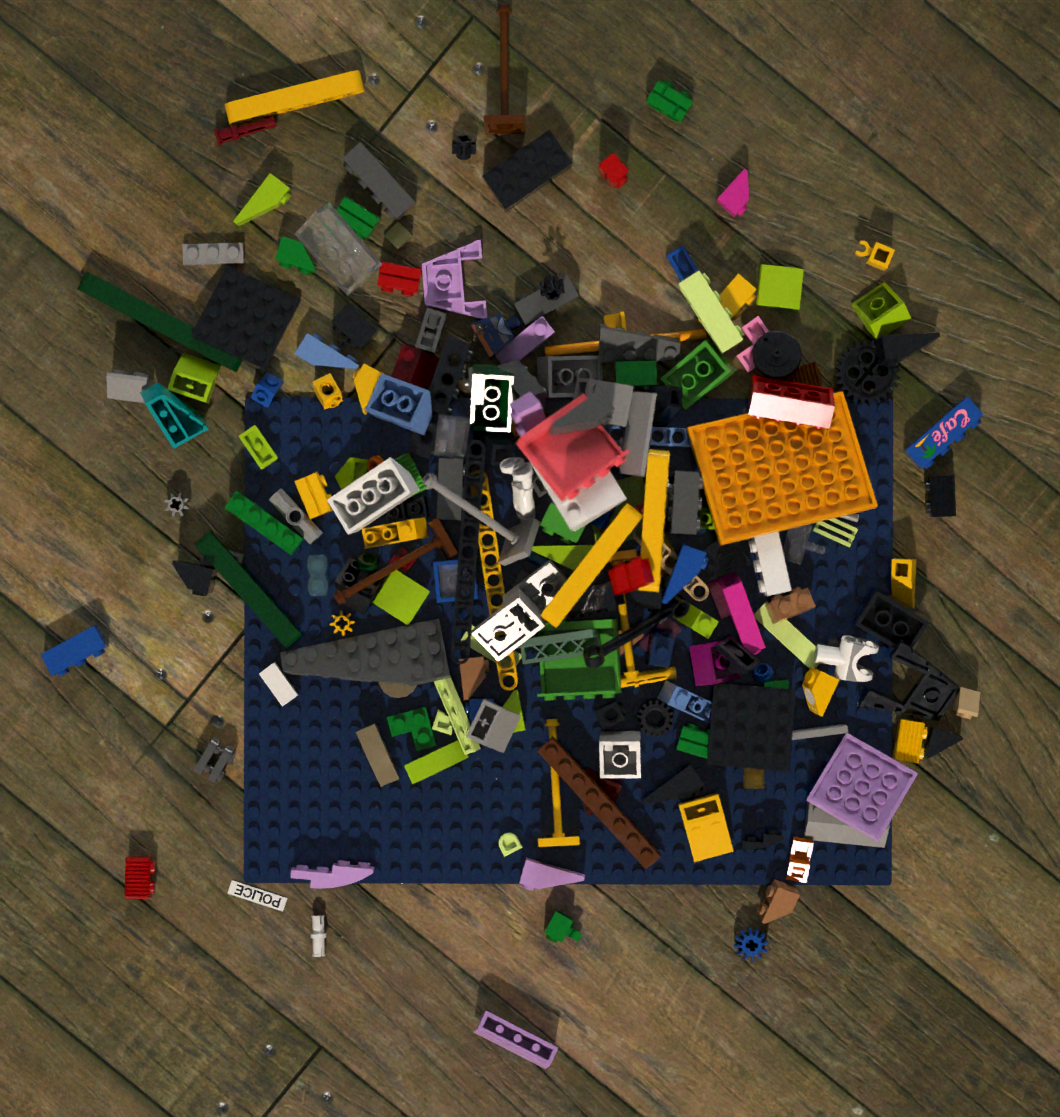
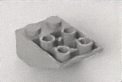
M577 377L573 400L583 393L589 398L599 390L615 408L612 415L613 419L608 425L626 427L634 386Z

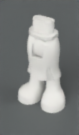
M513 457L504 459L500 463V470L503 473L511 474L513 477L511 482L513 505L515 511H517V517L523 523L535 518L532 465L529 462L524 463L523 458Z

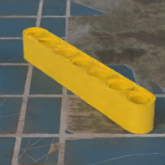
M359 70L231 101L224 104L229 125L232 123L237 125L272 114L277 115L360 94L365 89Z
M651 449L648 451L640 556L642 559H649L655 582L638 588L639 591L659 592L670 451Z
M628 503L623 507L540 616L555 628L558 627L641 520L643 515Z

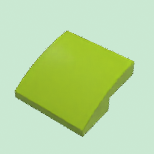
M761 264L756 305L800 310L804 269Z
M395 570L389 574L372 603L409 625L430 591L400 571Z

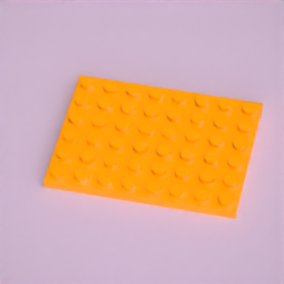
M843 391L833 393L835 408L830 428L824 427L820 429L807 424L796 425L790 421L778 422L772 418H756L749 415V413L687 428L697 468L700 472V477H703V488L720 546L877 508V501Z

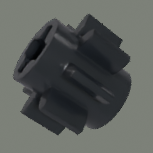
M466 134L459 135L457 140H452V154H456V157L461 160L469 159L471 154H476V140H472V137Z
M548 275L544 278V282H539L541 296H546L548 300L559 299L561 294L565 293L563 279L559 280L556 275Z

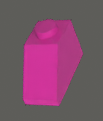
M746 169L737 176L716 200L733 217L737 214L741 216L748 208L746 204L749 201L748 171Z

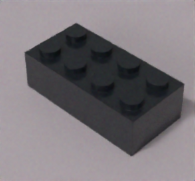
M548 130L482 175V178L503 210L507 212L570 169L573 163L551 131Z

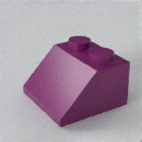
M723 640L689 646L696 686L712 685L740 678V673L726 672L730 662L716 650L717 645Z

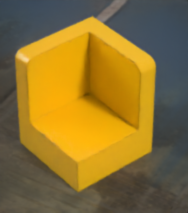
M624 311L604 316V324L607 327H621L627 331Z

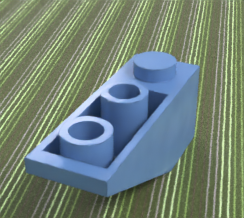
M307 333L294 353L313 366L351 370L360 368L356 358L349 354L347 357L340 354V348L332 343L327 346L323 343L324 339L316 333H313L312 336Z
M665 680L657 699L711 724V701Z

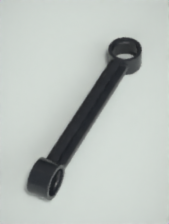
M675 595L666 604L664 609L601 646H587L583 650L585 665L590 668H597L605 662L606 655L672 616L675 618L684 617L689 611V602L681 595Z

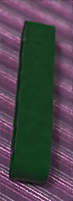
M211 530L207 531L194 543L206 559L287 649L302 636L300 630Z

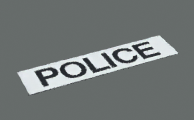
M233 880L227 893L282 912L287 901L285 897Z

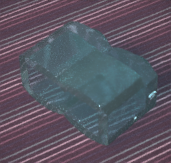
M310 555L307 561V569L310 574L308 591L311 596H326L330 590V581L327 576L329 559L327 555Z

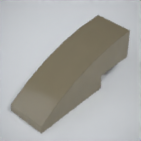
M376 723L356 731L380 786L400 779Z

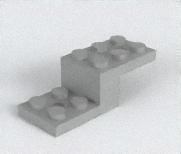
M549 559L503 595V606L472 629L471 634L499 662L545 627V619L540 615L568 578ZM548 583L553 588L550 591H545L542 589V586ZM499 630H502L506 633V635L502 638H499L495 635V633Z

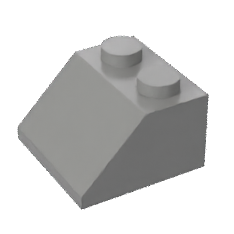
M600 731V778H641V731Z

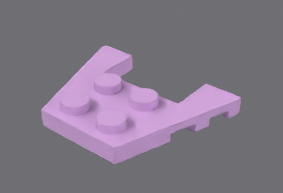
M476 240L471 244L462 246L457 250L422 264L426 306L480 319L487 318L486 300L465 302L461 264L463 260L482 259L481 240Z

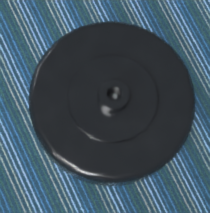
M770 331L763 334L754 344L752 352L753 364L762 376L782 380L790 377L798 369L801 362V348L798 341L789 333Z

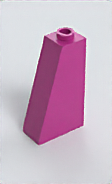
M733 572L716 579L741 645L752 655L761 652V649L766 647L745 589L737 573Z

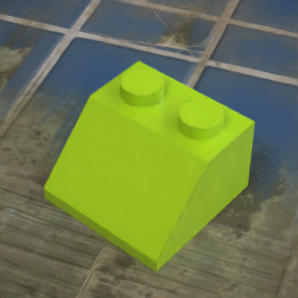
M885 282L851 304L860 320L876 340L882 335H888L911 319L905 303Z

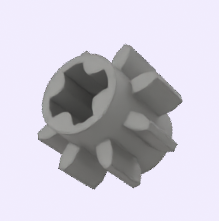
M181 492L178 494V497L170 493L171 499L165 500L168 503L165 511H173L172 517H175L177 512L184 516L183 511L190 509L186 506L189 498L183 499V493ZM174 500L181 501L180 509L173 508Z

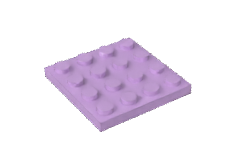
M846 733L806 801L879 842L918 773Z

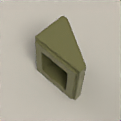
M397 222L384 237L399 250L412 237V234Z

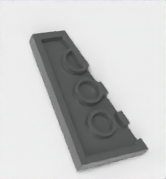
M600 324L599 363L679 361L681 343L680 339L656 334L651 336L641 331L631 332L621 327L611 328L605 324Z

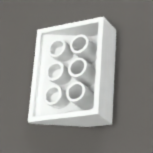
M532 465L570 530L574 532L627 500L610 472L603 478L599 476L594 479L596 482L588 489L584 487L580 489V493L574 499L570 500L567 498L562 502Z

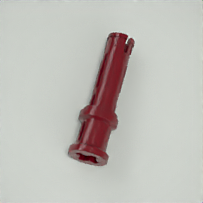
M272 114L239 125L232 123L229 127L219 130L215 128L214 132L218 145L222 146V143L232 140L236 142L240 137L277 126Z

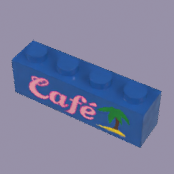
M965 397L908 446L904 452L919 469L923 467L928 469L936 462L934 458L939 453L943 456L951 449L949 445L954 440L959 442L966 436L965 431L969 427L974 429L982 422L980 418L983 416V413L969 397Z

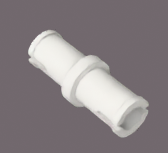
M312 915V934H310V938L313 941L312 957L325 956V938H327V933H324L325 915Z

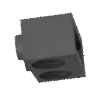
M429 308L426 309L415 348L436 355L447 319L446 313Z

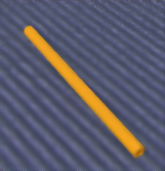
M706 329L656 334L680 339V342L707 339ZM599 341L545 347V355L547 357L598 351Z

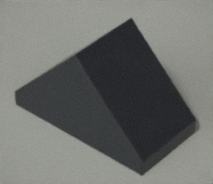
M931 727L924 748V757L929 759L963 740L962 736Z

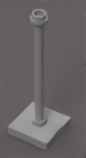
M428 473L423 478L422 483L425 488L435 489L506 538L498 561L500 564L506 566L514 561L530 556L540 521L532 518L507 529L439 483L436 475Z

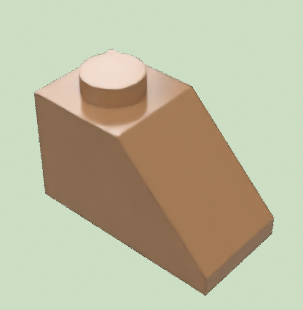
M484 656L470 657L466 663L460 664L464 700L470 698L485 679L486 672H490L489 661L484 660Z

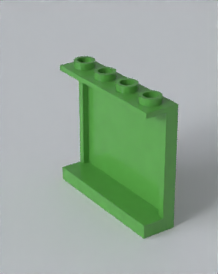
M618 619L561 622L557 628L550 623H545V627L538 631V637L598 629L600 645H603L619 635ZM594 638L587 639L583 647L595 645ZM569 641L563 649L570 654L574 652L577 645ZM549 644L544 652L549 656H554L558 648L553 644ZM619 648L606 655L605 662L597 668L587 667L583 656L540 662L541 693L537 694V697H544V700H556V696H563L564 700L576 699V695H583V699H594L595 695L603 694V698H615V694L621 693Z

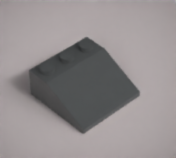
M669 472L668 483L670 485L667 487L665 533L696 534L697 530L700 531L701 519L697 518V514L702 506V498L698 496L699 489L703 487V477H700V472Z

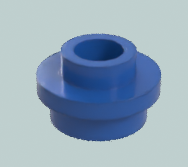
M760 663L753 671L754 679L761 683L769 681L774 674L772 667L766 663Z

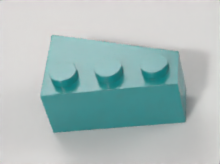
M156 383L140 392L145 405L173 449L209 429L202 415L160 383Z

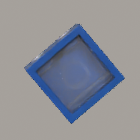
M458 560L433 562L437 603L455 601ZM468 567L461 570V576L465 579L470 578L473 574L472 570ZM476 577L474 599H478V585ZM462 588L459 591V596L462 599H468L471 596V591L468 588Z

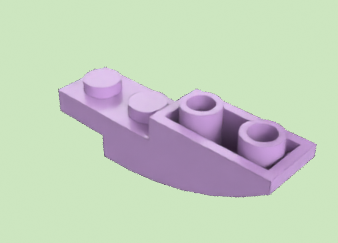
M338 860V863H334L332 871H329L328 867H317V870L309 869L307 865H297L296 868L291 870V878L311 880L310 888H334L352 884L373 874L375 867H371L370 863L366 862L350 865V861Z

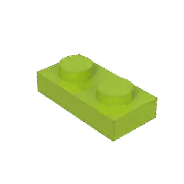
M256 425L239 435V438L261 470L279 459Z

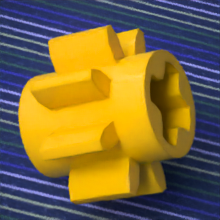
M342 610L339 617L332 615L335 621L330 623V625L335 626L334 633L342 631V636H345V630L353 631L350 626L356 622L350 620L351 613L345 616ZM341 617H343L344 621L348 622L344 629L337 624V622L341 621Z

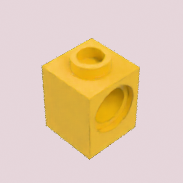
M331 373L312 381L314 392L324 410L329 407L334 408L343 401L341 391ZM327 391H332V392H333V393L330 394V395H325V394H324V393L327 392Z

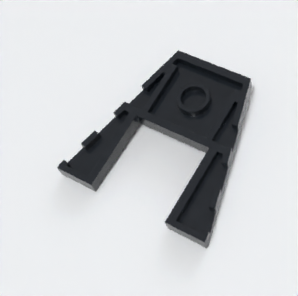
M900 639L890 653V658L921 672V676L903 702L868 687L858 701L859 707H874V710L895 711L896 714L903 715L907 713L913 714L914 717L939 721L960 691L959 685Z

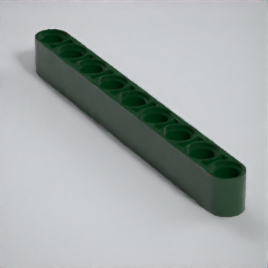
M87 271L77 288L79 291L237 373L242 361L191 337L194 327Z

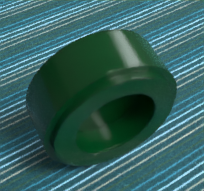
M362 553L359 555L357 566L361 570L366 572L376 570L378 558L374 554Z

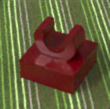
M401 546L389 563L395 562L410 552ZM417 558L398 570L405 575Z

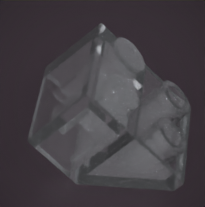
M439 414L434 455L465 459L471 418Z

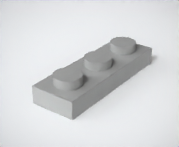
M244 243L182 244L183 265L245 264Z

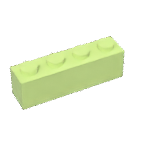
M697 271L680 282L678 287L719 352L723 354L742 342L743 338L741 336L744 333L738 324L734 326L731 318L733 316L727 307L723 308L720 304L722 299L718 292L711 290L709 286L711 282L708 276Z

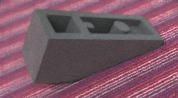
M598 390L551 424L549 433L557 435L593 429L601 424L604 426L613 419L612 415L615 408Z

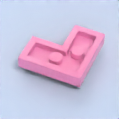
M759 316L741 328L753 344L736 356L747 373L755 368L752 360L754 344L763 334L769 332Z

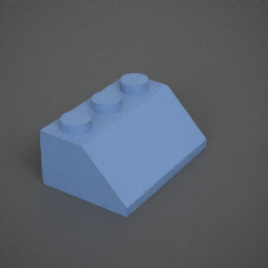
M381 373L365 411L379 419L424 435L432 418L430 391Z

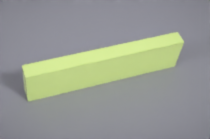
M765 601L754 613L755 619L809 669L810 667L816 668L820 664L815 663L816 646L787 619L772 624L765 607L768 602Z
M447 678L434 681L464 754L467 755L481 749L478 742L466 737L471 724L452 679Z

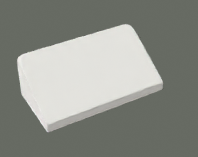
M276 662L259 673L282 707L299 695Z

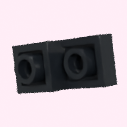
M426 497L403 501L385 513L386 523L430 517Z
M767 829V832H762V840H758L756 836H746V839H741L742 850L765 848L784 840V835L779 833L777 829Z

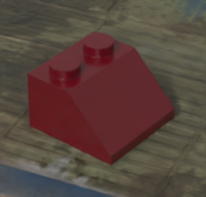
M403 344L391 377L429 390L440 358Z

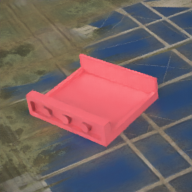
M584 393L526 432L516 443L562 502L567 498L570 500L574 499L583 487L585 489L591 487L596 482L594 479L599 476L601 478L605 477L611 472L610 468L614 465L616 467L622 465L626 461V455L629 453L628 449L624 452L620 449L602 425L593 429L557 435L549 433L551 424L587 399Z

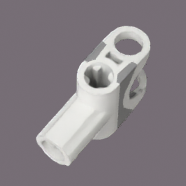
M842 636L840 647L817 644L815 663L835 665L834 676L838 679L867 682L872 680L873 672L860 666L857 661L864 655L878 653L879 645L874 641L861 637Z

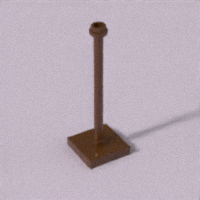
M508 4L498 5L496 13L500 15L501 115H484L485 134H525V115H509L508 15L512 14V9H510Z
M438 517L427 524L434 536L430 542L344 591L336 590L333 596L338 605L345 604L346 598L436 547L442 550L447 560L458 554Z

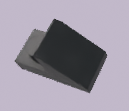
M731 635L716 647V650L730 662L726 670L727 673L747 674L760 663L754 655Z

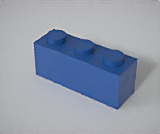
M95 625L40 655L51 676L58 675L61 677L70 672L68 668L73 665L80 667L87 663L86 658L92 655L96 658L104 654V649L109 646L99 627Z

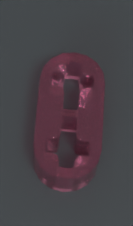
M717 579L708 582L707 585L720 618L723 619L730 616Z

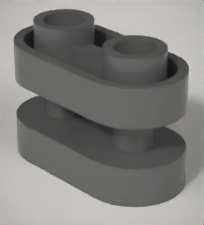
M216 737L212 738L193 771L200 776L203 771H206L210 774L208 780L214 784L216 781L221 782L226 774V771L223 769L227 763L231 764L236 756V753H234L235 748L227 745L225 749L219 747L221 740ZM214 753L220 756L215 767L208 764Z

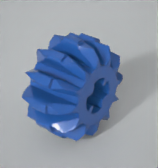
M749 926L747 927L748 933L745 934L744 930L741 929L742 937L735 936L739 943H735L734 948H740L736 953L738 956L743 954V960L746 961L748 956H750L751 962H754V955L761 959L762 955L759 952L767 953V949L762 946L769 943L767 940H762L766 936L765 933L759 934V928H756L752 933V929ZM753 940L756 945H753L754 948L750 949L746 943L749 944L748 941Z

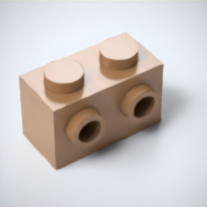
M797 587L789 591L790 595L783 597L782 594L772 597V601L765 605L772 624L816 607L809 589L801 590V587Z

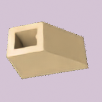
M959 687L960 691L954 698L951 710L956 711L957 716L971 720L972 716L978 717L980 692Z

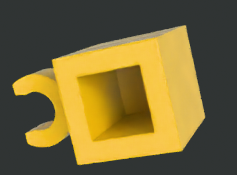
M866 241L859 242L860 245L865 247V251L859 252L856 250L855 254L859 257L867 256L866 264L885 271L889 266L895 249L878 242L873 244L872 248Z

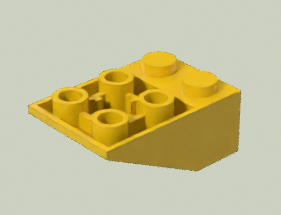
M717 792L678 803L694 862L733 852L725 816Z

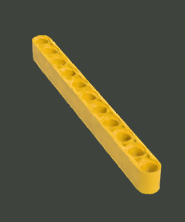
M480 470L473 471L471 475L479 474ZM484 472L485 481L482 487V494L487 496L488 501L485 505H481V511L494 520L488 477ZM470 486L472 497L476 496L479 493L478 488ZM480 524L478 541L489 615L491 616L503 606V602L500 606H493L491 604L492 596L500 595L503 599L505 590L501 564L498 562L500 557L496 531L488 525ZM486 534H490L494 538L493 543L489 546L482 543V537ZM489 554L494 555L497 559L496 564L493 566H488L485 563V558ZM495 574L499 577L500 582L497 586L489 585L488 578L490 575ZM499 630L495 635L499 637L500 635H506V633ZM514 651L508 654L512 660L510 666L504 667L500 664V661L496 660L500 686L509 691L513 690L518 684ZM507 675L512 676L515 680L514 685L511 687H506L503 684V678Z

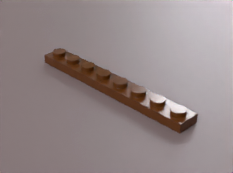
M553 736L538 748L537 752L645 869L661 858V853Z

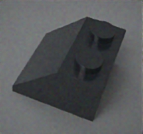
M173 560L172 565L187 589L193 590L192 594L207 596V593H213L218 572L215 568Z

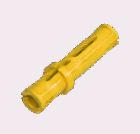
M675 666L639 672L638 678L626 680V676L621 675V688L629 686L639 687L641 684L677 679Z

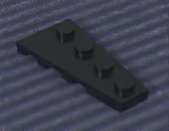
M717 539L702 550L706 552L705 557L708 558L705 569H701L697 576L704 583H708L753 564L737 542L720 546ZM670 575L666 576L663 579L664 581H667V585L670 579ZM681 589L676 595L686 591L684 589Z

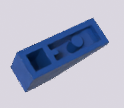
M682 544L662 598V603L667 604L701 569H705L708 558L705 557L706 552Z

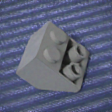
M113 369V373L107 372V398L144 403L140 392L151 387L154 381L148 378L149 375L133 372L132 376L128 375L129 372Z
M484 698L466 737L504 753L521 715Z

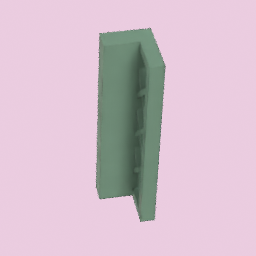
M590 629L529 638L517 648H521L522 663L529 664L583 656V652L578 651L585 649L583 644L590 638H594L595 645H601L599 630ZM572 641L577 645V648L573 653L569 654L563 648L567 642ZM549 644H553L558 648L554 656H549L544 652ZM526 647H534L539 651L534 659H528Z

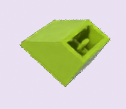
M182 353L173 371L168 390L209 404L222 365Z

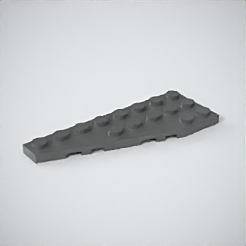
M439 618L280 652L284 674L322 676V678L334 677L363 682L375 681L385 682V684H403L404 686H414L451 678Z

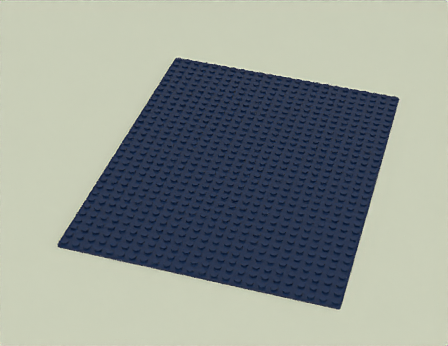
M251 397L245 399V431L256 425L279 459L261 470L245 447V496L300 535L269 501L272 495L282 488L309 517L294 481L318 472L319 475H324L328 486L325 487L327 494L331 493L334 496L341 491L335 475L350 457L370 460L372 456L378 455L384 461L390 457L396 459L407 453L413 431L379 419L368 412L364 414L359 398H342L343 401L334 408L329 407L324 410L318 398L274 397L271 405L267 408L251 399ZM435 398L436 403L440 405L444 404L447 398ZM471 398L452 399L450 407H453L450 418H445L443 426H446L443 438H438L436 445L439 446L436 457L432 456L431 460L410 453L422 478L430 473L436 475L438 481L439 458L464 459V463H466L467 446L473 441L474 430H470ZM546 398V408L543 409L551 416L572 402L573 398ZM702 398L687 410L682 407L668 424L667 428H688L747 414L749 399ZM846 399L878 506L874 509L855 513L859 514L857 522L840 517L836 518L858 529L850 548L812 531L816 523L779 531L791 590L797 587H801V590L808 588L816 606L787 620L815 646L819 644L840 647L841 638L846 635L861 637L879 645L878 653L864 655L857 661L860 666L873 672L872 680L853 682L839 679L823 716H819L809 711L802 686L805 674L809 671V668L757 620L756 623L766 648L761 649V652L754 656L760 663H766L772 667L774 674L769 681L787 679L789 681V689L796 690L793 730L845 724L848 726V734L892 758V711L885 709L884 711L874 710V707L868 706L863 708L859 707L858 701L868 687L892 697V659L890 658L892 647L857 627L855 619L876 586L892 595L893 401L891 399H880V403L876 404L873 400L871 406L865 401L860 406L859 399L855 403H852V399ZM434 412L432 413L430 423L436 424L440 420V415ZM618 429L611 432V437L616 441L620 440V436H623L622 432ZM655 431L652 433V439L657 443L661 442L663 435L661 432ZM425 432L422 435V441L425 443H429L433 439L431 432ZM675 432L672 435V440L675 443H681L683 435L680 432ZM514 436L513 457L523 458L524 463L529 462L528 458L516 444L518 440ZM649 446L651 450L670 451L669 472H699L692 448ZM473 465L468 471L471 475L473 471L480 470V468ZM484 465V472L488 477L494 520L507 529L521 524V520L517 517V511H515L513 505L512 475L503 473L500 470V466ZM615 465L610 468L615 480L631 477L630 475L619 474V469H615ZM532 467V469H533L532 478H533V477H535V476L537 475V473H536V471L534 470V468ZM646 475L643 477V482H644V486H645V487H646ZM469 487L467 493L472 496L471 488ZM702 487V489H699L698 496L702 498L701 508H709L704 488ZM433 488L426 489L409 498L426 497L430 517H426L427 524L437 518L438 491ZM533 488L535 519L540 521L541 524L553 500L549 493L539 498ZM482 494L481 505H485L488 498ZM293 511L291 520L298 522L301 519V514L299 511ZM331 511L311 519L323 534L311 545L304 539L294 555H290L245 523L244 568L302 633V636L287 649L244 601V881L246 883H311V880L291 878L292 868H296L297 865H307L309 869L317 870V867H328L329 871H332L334 863H338V860L350 861V865L366 862L370 863L371 867H375L373 874L355 883L520 884L519 881L525 860L530 858L585 874L584 881L569 884L771 885L774 879L790 885L891 884L892 820L890 821L885 848L814 841L806 883L786 880L793 836L804 837L807 797L846 733L792 740L790 772L707 765L706 758L682 752L675 748L682 725L687 726L688 723L699 726V730L706 732L707 729H710L709 723L668 705L673 712L674 722L667 733L662 736L652 737L645 734L638 726L637 712L640 706L652 699L659 700L657 697L665 680L641 684L639 687L629 686L621 688V693L615 694V698H603V694H597L594 699H583V695H576V699L564 700L563 696H556V700H544V697H537V694L541 693L540 662L523 664L521 658L516 666L518 684L513 690L518 689L526 730L512 734L504 753L479 743L481 749L468 754V758L412 784L404 765L458 740L453 726L452 735L433 730L437 746L416 751L412 732L391 736L387 716L426 706L431 726L433 727L438 709L447 714L434 681L417 685L414 691L406 697L395 698L384 693L379 686V682L375 681L363 682L334 677L322 678V676L285 674L299 695L282 707L259 673L274 662L277 663L283 672L280 652L406 626L407 624L374 603H371L365 615L347 607L343 603L338 605L333 596L337 590L334 582L350 556L358 559L362 553H372L378 558L376 569L381 570L390 564L389 561L401 546L408 552H412L430 542L432 537H434L430 529L428 528V538L365 549L362 529L348 535L335 512ZM466 511L467 516L474 517L472 514ZM385 514L364 528L387 524ZM439 520L458 554L447 560L442 550L436 547L418 557L405 574L430 591L410 624L439 618L451 679L465 710L469 699L464 700L460 665L453 662L451 658L455 601L437 603L433 562L458 560L461 520ZM829 520L822 521L844 532L852 533L851 530ZM480 521V524H481V525L486 526L485 523H483L482 521ZM591 523L585 526L577 544L572 542L571 545L594 546L596 544ZM539 524L533 546H568V544L560 540L561 536L555 533L551 536L543 532V527ZM819 525L818 529L823 530L831 535H834L844 541H848L849 539L821 525ZM469 526L464 529L466 537H473L476 533L473 527ZM700 528V531L697 530L696 534L665 533L677 556L682 544L702 551L718 539L716 530ZM496 532L500 557L506 538ZM490 534L482 537V543L486 546L491 545L494 541ZM632 539L624 541L616 552L636 549L637 556H640L641 546ZM752 539L737 541L753 564V560H756L755 552L751 553L748 542ZM479 541L476 564L478 599H474L472 625L475 627L490 616ZM465 547L462 554L465 558H471L474 555V550L471 547ZM489 554L486 556L485 563L488 566L496 564L497 559L494 555ZM519 559L506 566L501 564L505 593L513 588L512 586L521 570L531 574L539 567L524 559ZM551 560L557 564L567 578L575 571ZM606 563L589 586L610 582L608 571L613 569V566L610 563ZM754 565L735 571L743 584L753 614L765 601L770 603L772 597L782 594L783 597L790 595L789 591L765 596L764 593H761L757 580L761 579L759 572H755ZM388 574L387 576H385V578H384V580H383V582H382L380 588H381L382 585L384 584V582H385V580L387 579V577L389 576V574ZM495 574L490 575L488 578V583L491 586H497L500 582L499 577ZM669 574L662 576L661 580H663ZM717 580L705 583L709 589V594L702 601L693 599L687 592L678 594L691 605L719 621L708 639L673 617L655 626L673 630L674 644L669 667L675 666L677 679H669L667 681L711 702L713 701L714 684L695 685L689 646L724 640L730 635L741 644ZM703 586L694 588V595L702 597L705 593ZM625 593L629 627H633L657 613L648 611L647 608H641L629 593ZM493 595L491 598L493 606H500L503 602L500 595ZM461 608L457 613L458 618L466 620L469 617V611ZM606 608L601 609L600 614L589 616V612L583 613L584 617L572 619L569 616L566 621L618 619L619 630H621L619 609L607 612ZM342 610L345 616L351 613L350 620L356 622L350 626L353 629L352 632L345 630V636H342V631L334 633L336 628L330 625V623L335 621L332 615L339 617ZM341 617V621L337 622V624L344 629L348 622L344 621L343 617ZM465 629L457 630L456 637L458 640H461L464 636ZM652 629L643 633V638L632 646L635 671L644 672L663 668L646 665ZM538 632L530 638L538 637ZM526 647L528 659H534L539 651L534 647ZM470 648L469 658L484 656ZM521 648L514 649L521 654ZM462 649L456 650L454 653L455 659L459 661L461 658H466V652ZM625 653L620 655L621 675L627 672ZM484 656V660L489 661L490 672H486L485 679L470 698H494V703L503 707L513 690H505L500 686L497 663ZM820 663L815 668L835 677V665ZM754 668L747 674L740 673L739 679L722 682L723 684L763 686V683L757 682L754 679ZM507 675L503 678V684L506 687L514 685L515 680L512 676ZM615 700L617 704L622 703L627 713L623 715L625 720L603 730L594 710ZM608 709L605 713L606 718L609 720L615 719L617 711L615 709ZM653 710L649 712L647 721L652 726H658L663 721V715L660 711ZM546 719H558L560 726H556L557 741L661 853V858L647 869L638 862L560 776L562 832L565 833V837L579 836L580 845L538 846V839L552 838V833H554L551 767L537 752L538 748L549 740L548 727L544 725L546 724ZM374 723L378 727L400 778L384 786H380L356 734V731ZM600 731H641V778H600ZM689 763L705 784L702 786L703 791L696 796L691 794L689 797L644 805L640 800ZM717 792L725 816L733 852L694 862L678 803ZM767 829H777L779 833L784 835V840L765 848L742 850L741 839H746V836H756L758 840H762V832H767ZM510 832L518 837L522 848L504 857L499 848V839L504 833Z

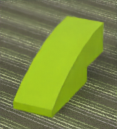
M456 740L405 764L404 767L412 784L469 756L464 754L459 740Z

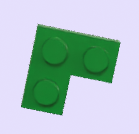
M426 706L387 716L392 737L412 732L416 751L437 746Z

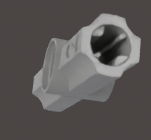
M282 488L271 496L269 501L310 545L323 534L317 525L305 514L304 510ZM293 511H299L301 514V519L298 522L291 520Z

